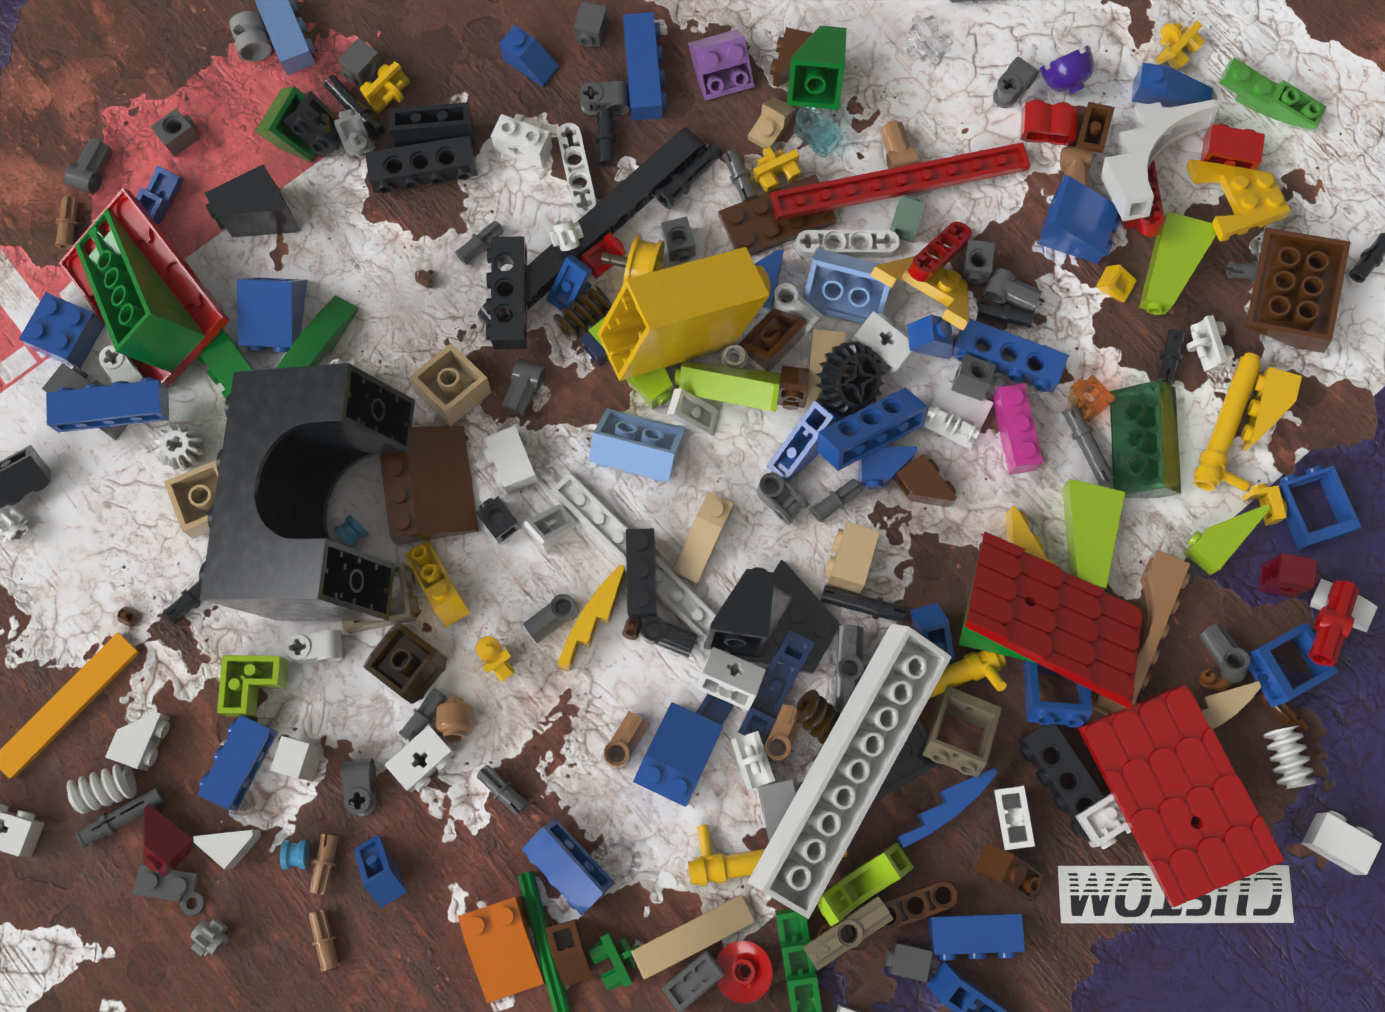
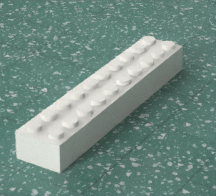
M897 624L889 626L747 883L807 919L810 918L952 656L909 626Z

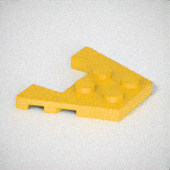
M1189 159L1186 165L1193 184L1219 182L1234 212V215L1215 216L1212 222L1220 242L1229 240L1230 236L1234 234L1239 236L1245 234L1250 228L1256 226L1261 228L1286 219L1291 211L1271 172Z
M915 256L879 264L874 267L870 276L890 288L901 279L947 306L948 308L944 312L942 319L964 330L969 322L967 281L962 279L958 272L947 270L943 267L931 280L919 282L908 273V268Z

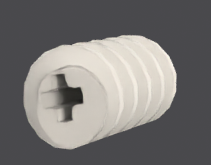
M1298 726L1273 730L1264 734L1265 739L1274 740L1273 743L1267 746V749L1277 751V754L1270 757V760L1281 764L1274 768L1273 771L1274 773L1284 775L1276 782L1278 785L1287 786L1286 789L1317 783L1316 779L1306 778L1307 775L1313 772V768L1303 766L1304 763L1310 760V757L1299 754L1307 749L1305 744L1296 743L1297 740L1304 737L1303 733L1293 732V729Z
M116 764L112 767V775L108 769L104 768L101 770V778H99L97 773L92 772L90 774V782H88L85 776H80L78 778V786L74 780H68V799L73 809L81 814H86L91 809H100L102 805L110 806L113 802H122L125 797L127 799L134 798L137 793V783L130 766L125 765L124 771H122L120 766Z

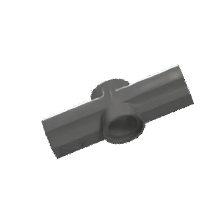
M856 625L838 627L835 710H838L840 713H842L862 677L864 669L862 663L864 627ZM844 663H852L856 667V675L852 677L846 676L842 671V665Z

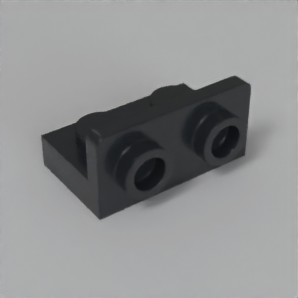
M312 91L306 93L295 112L284 119V123L320 157L338 150L342 143L334 120L339 118Z

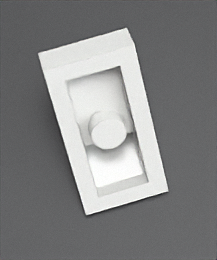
M679 388L674 389L667 415L673 417L672 425L705 435H712L719 410L686 390Z

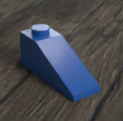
M1143 62L1134 78L1131 101L1144 104L1160 102L1163 107L1170 108L1212 100L1213 88L1169 66Z
M814 400L766 467L789 483L819 455L817 452L818 431L844 419V417L835 413L831 408L825 406L824 403Z
M945 961L926 984L939 1002L953 1012H1010L968 977Z

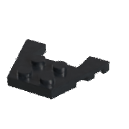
M780 560L773 572L775 573L774 587L792 596V600L766 642L760 657L736 653L730 654L752 662L770 664L788 629L815 641L803 667L799 671L813 674L841 624L786 562Z

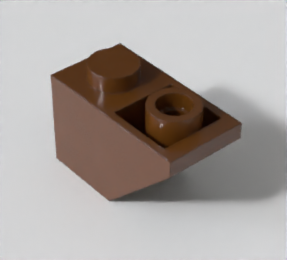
M786 27L784 37L779 36L776 46V52L779 53L778 60L773 59L770 69V75H774L773 86L779 87L789 81L791 57L813 33Z
M782 365L777 405H782L787 410L804 408L808 391V368Z
M924 454L899 470L893 479L909 501L950 507L957 499L954 486L948 480H943L938 473L939 468L931 458L927 459Z
M989 843L986 844L974 870L989 880L1030 902L1039 890L1044 876L1016 855Z
M577 918L545 928L553 960L564 987L593 978Z

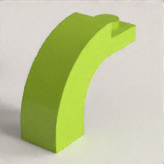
M895 843L827 888L819 899L817 906L830 926H833L867 899L901 879L914 867L899 844Z

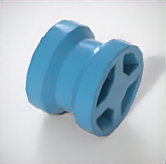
M350 514L346 517L345 523L337 525L333 529L350 548L356 547L357 541L360 538H365L369 535Z
M283 840L280 848V865L282 870H290L294 866H297L299 869H308L311 859L309 840H300L299 843Z

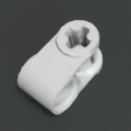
M114 345L107 346L101 350L99 361L111 378L112 383L116 381L136 383L145 378L130 357L117 353Z
M322 630L315 633L293 635L285 643V653L298 664L343 660L341 631ZM302 644L306 649H302L301 655H298L295 650H299Z

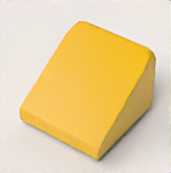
M1112 265L1105 268L1096 288L1121 302H1126L1137 280L1121 265Z

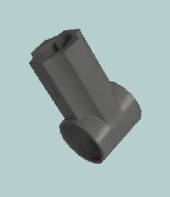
M89 139L77 163H71L67 167L64 176L65 183L91 194L96 193L102 182L101 172L113 150L100 140Z
M997 268L993 270L983 295L993 303H1008L1019 309L1031 312L1034 311L1042 291L1016 280L1015 275L1008 270Z
M518 359L512 371V383L502 403V408L517 416H524L535 390H539L543 383L546 368L523 359Z
M559 594L551 600V603L525 621L523 625L536 643L539 644L566 622L574 620L578 615L579 608L571 596ZM564 601L570 602V612L566 615H560L558 613L560 603Z
M1214 624L1200 634L1199 639L1220 667L1222 678L1230 683L1243 681L1250 664L1248 653L1236 645L1222 624ZM1228 663H1237L1241 668H1233Z

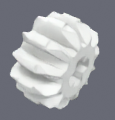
M170 424V432L168 433L165 430H160L163 438L154 440L155 444L159 446L154 452L156 456L160 457L159 462L163 466L169 465V468L173 471H177L179 467L182 470L188 471V463L198 465L197 460L194 458L203 455V451L199 447L204 445L203 440L198 438L199 433L196 430H189V427L185 424H181L179 428Z

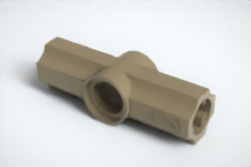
M876 897L803 946V949L818 971L850 948L858 946L862 940L892 921L893 918L881 899ZM852 925L855 928L856 935L852 941L844 942L841 939L840 931L843 926Z

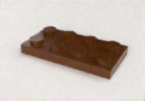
M816 174L720 210L718 216L733 249L746 247L750 256L794 240L802 231L820 230L835 224L837 219L833 210L776 221L770 200L771 192L820 183Z

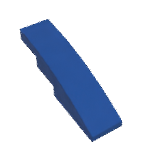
M158 165L147 188L140 187L136 198L139 199L153 221L159 225L171 206L184 178Z
M996 768L981 773L978 778H969L938 792L942 804L917 814L921 826L895 837L899 846L905 848L930 835L956 817L980 795L997 775Z

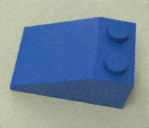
M671 702L633 782L687 807L724 726Z

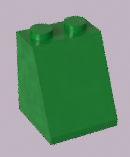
M819 26L793 54L790 65L787 105L839 110L845 68L847 28Z

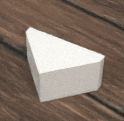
M558 504L526 520L524 526L545 552H548L573 530L578 523L561 504Z
M261 830L193 836L194 843L223 869H234L261 837Z

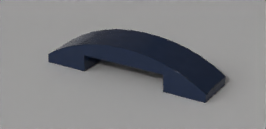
M788 629L763 676L758 693L750 709L746 712L738 733L745 736L758 731L762 744H765L777 720L776 717L815 641Z

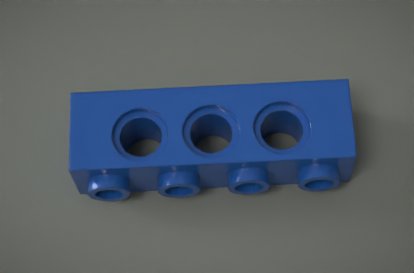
M970 318L964 330H959L952 349V356H955L960 362L965 354L996 365L994 373L1004 374L1009 380L1014 382L1031 384L1033 388L1041 392H1053L1060 382L1069 356L1066 353ZM984 344L988 351L982 352L976 345ZM1008 353L1012 355L1014 361L1005 360L1002 354ZM1028 363L1037 364L1040 370H1032Z
M905 387L818 431L817 452L839 471L925 425L927 405Z

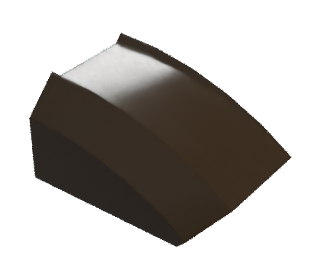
M398 621L388 630L370 653L363 668L403 699L413 704L424 698L429 688L440 674L445 671L447 657Z

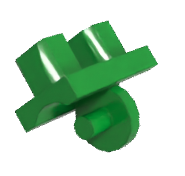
M610 933L601 936V940L588 949L594 964L608 957L612 961L614 968L600 975L606 989L610 990L621 985L625 988L632 984L633 981L623 960L627 959L630 968H635L637 964L631 951L640 946L638 944L631 948L627 939L624 938L618 941L623 953L619 954Z

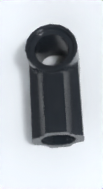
M657 616L645 619L641 628L642 638L648 644L658 645L689 658L698 636L665 622ZM652 623L658 624L662 629L661 635L655 638L650 637L646 633V627Z

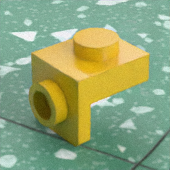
M1267 483L1251 486L1250 491L1242 496L1243 501L1259 499L1260 506L1267 504L1271 508L1263 517L1265 526L1277 524L1287 518V504L1281 497L1279 485L1268 487Z

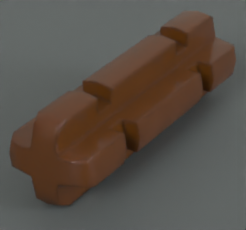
M1259 692L1257 695L1258 699L1264 705L1268 704V709L1284 725L1288 724L1289 727L1298 726L1293 729V732L1305 733L1309 724L1302 717L1298 718V713L1287 702L1271 707L1263 692Z

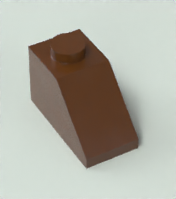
M1088 102L1076 148L1103 154L1115 107Z

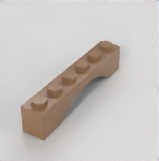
M1160 550L1150 555L1140 579L1145 595L1146 620L1138 647L1135 690L1132 704L1138 702L1136 699L1139 692L1144 691L1149 682L1150 676L1146 674L1150 665L1153 666L1158 659L1160 650L1157 649L1160 639L1163 640L1169 631L1170 624L1167 621L1170 614H1174L1179 606L1180 599L1177 596L1180 588L1184 589L1190 578V574L1187 573L1190 563ZM1096 692L1091 700L1092 709L1105 715L1125 708Z

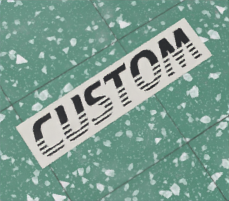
M1289 865L1270 866L1267 869L1187 901L1177 907L1169 905L1150 866H1058L1061 923H1294Z

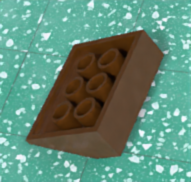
M1266 227L1245 327L1295 348L1325 353L1333 338L1351 242Z
M464 426L412 427L408 454L380 455L390 539L396 545L479 532Z

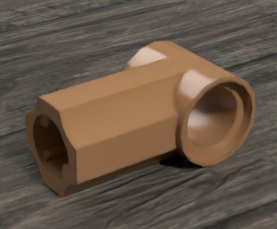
M897 120L890 121L880 128V134L887 152L886 162L888 169L919 163L917 152L913 146L910 147L902 122Z
M1063 147L1060 153L1061 171H1064V175H1068L1090 188L1089 170L1092 163V151L1076 147Z
M782 704L776 718L777 720L765 743L764 750L768 761L771 763L779 764L788 758L802 723H797L794 720L797 708ZM774 742L781 743L785 747V753L781 756L772 754L769 748L770 744Z
M628 711L613 738L605 746L604 760L607 766L614 770L624 768L629 763L631 755L650 723L637 714ZM614 748H620L624 751L625 757L620 762H613L609 759L610 751Z

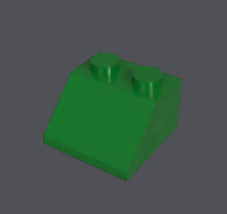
M295 86L282 88L255 132L275 147L311 162L316 152L284 123L286 116L295 112L305 94Z

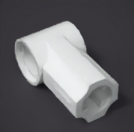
M783 283L775 289L773 307L804 318L807 322L805 333L807 335L812 333L824 316L799 295L794 285ZM782 296H788L792 299V301L789 303H784L780 301L779 298Z

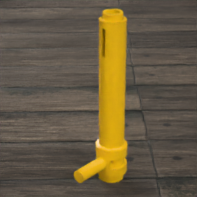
M1248 352L1240 357L1206 450L1202 451L1198 462L1200 466H1197L1193 473V484L1200 489L1214 491L1216 486L1220 485L1221 480L1242 491H1247L1250 486L1249 481L1225 469L1229 461L1227 457L1262 364L1261 358L1254 353Z
M983 650L964 655L963 659L946 666L930 698L943 693L947 686L955 688L971 680L976 682L985 677L988 678L997 691L1005 690L1007 684L998 674L1001 667L1006 665L1004 655Z
M700 825L697 827L701 856L694 857L692 861H687L691 885L698 884L699 887L707 886V882L716 881V884L726 883L727 879L751 876L765 849L723 855L722 853L713 854L709 826ZM847 850L844 853L843 857H847Z

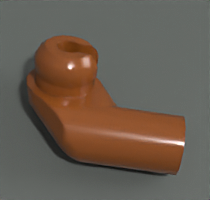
M1205 669L1200 673L1199 682L1208 690L1224 692L1234 684L1222 678L1221 674L1211 672V669Z

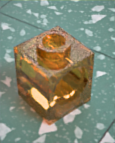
M1091 375L1087 380L1081 377L1069 388L1072 393L1066 400L1072 406L1078 404L1084 419L1090 423L1109 407L1116 398L1094 375ZM1083 393H1090L1094 397V401H1088Z

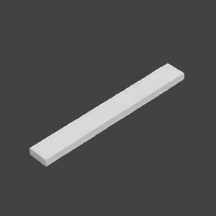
M569 472L550 490L551 493L626 566V529L628 528ZM656 556L657 597L705 643L711 622L717 614Z

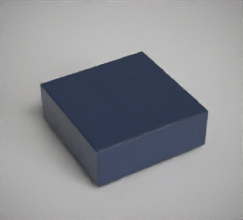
M589 332L581 337L583 349L598 365L601 366L608 361L605 349Z

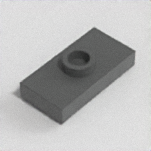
M706 950L661 989L676 1010L683 1012L727 973L712 953Z

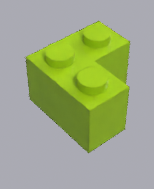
M222 655L217 713L230 717H239L240 715L256 717L259 688L287 689L289 660L281 656Z

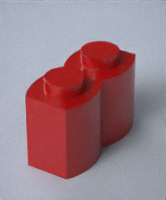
M1040 99L1026 102L1021 113L1020 140L1033 143L1047 142L1053 145H1072L1077 137L1078 107L1072 106L1067 102L1051 105Z

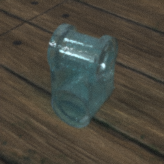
M802 107L796 113V122L793 129L795 135L809 145L819 156L826 157L844 138L842 131L834 123L818 113L816 109Z

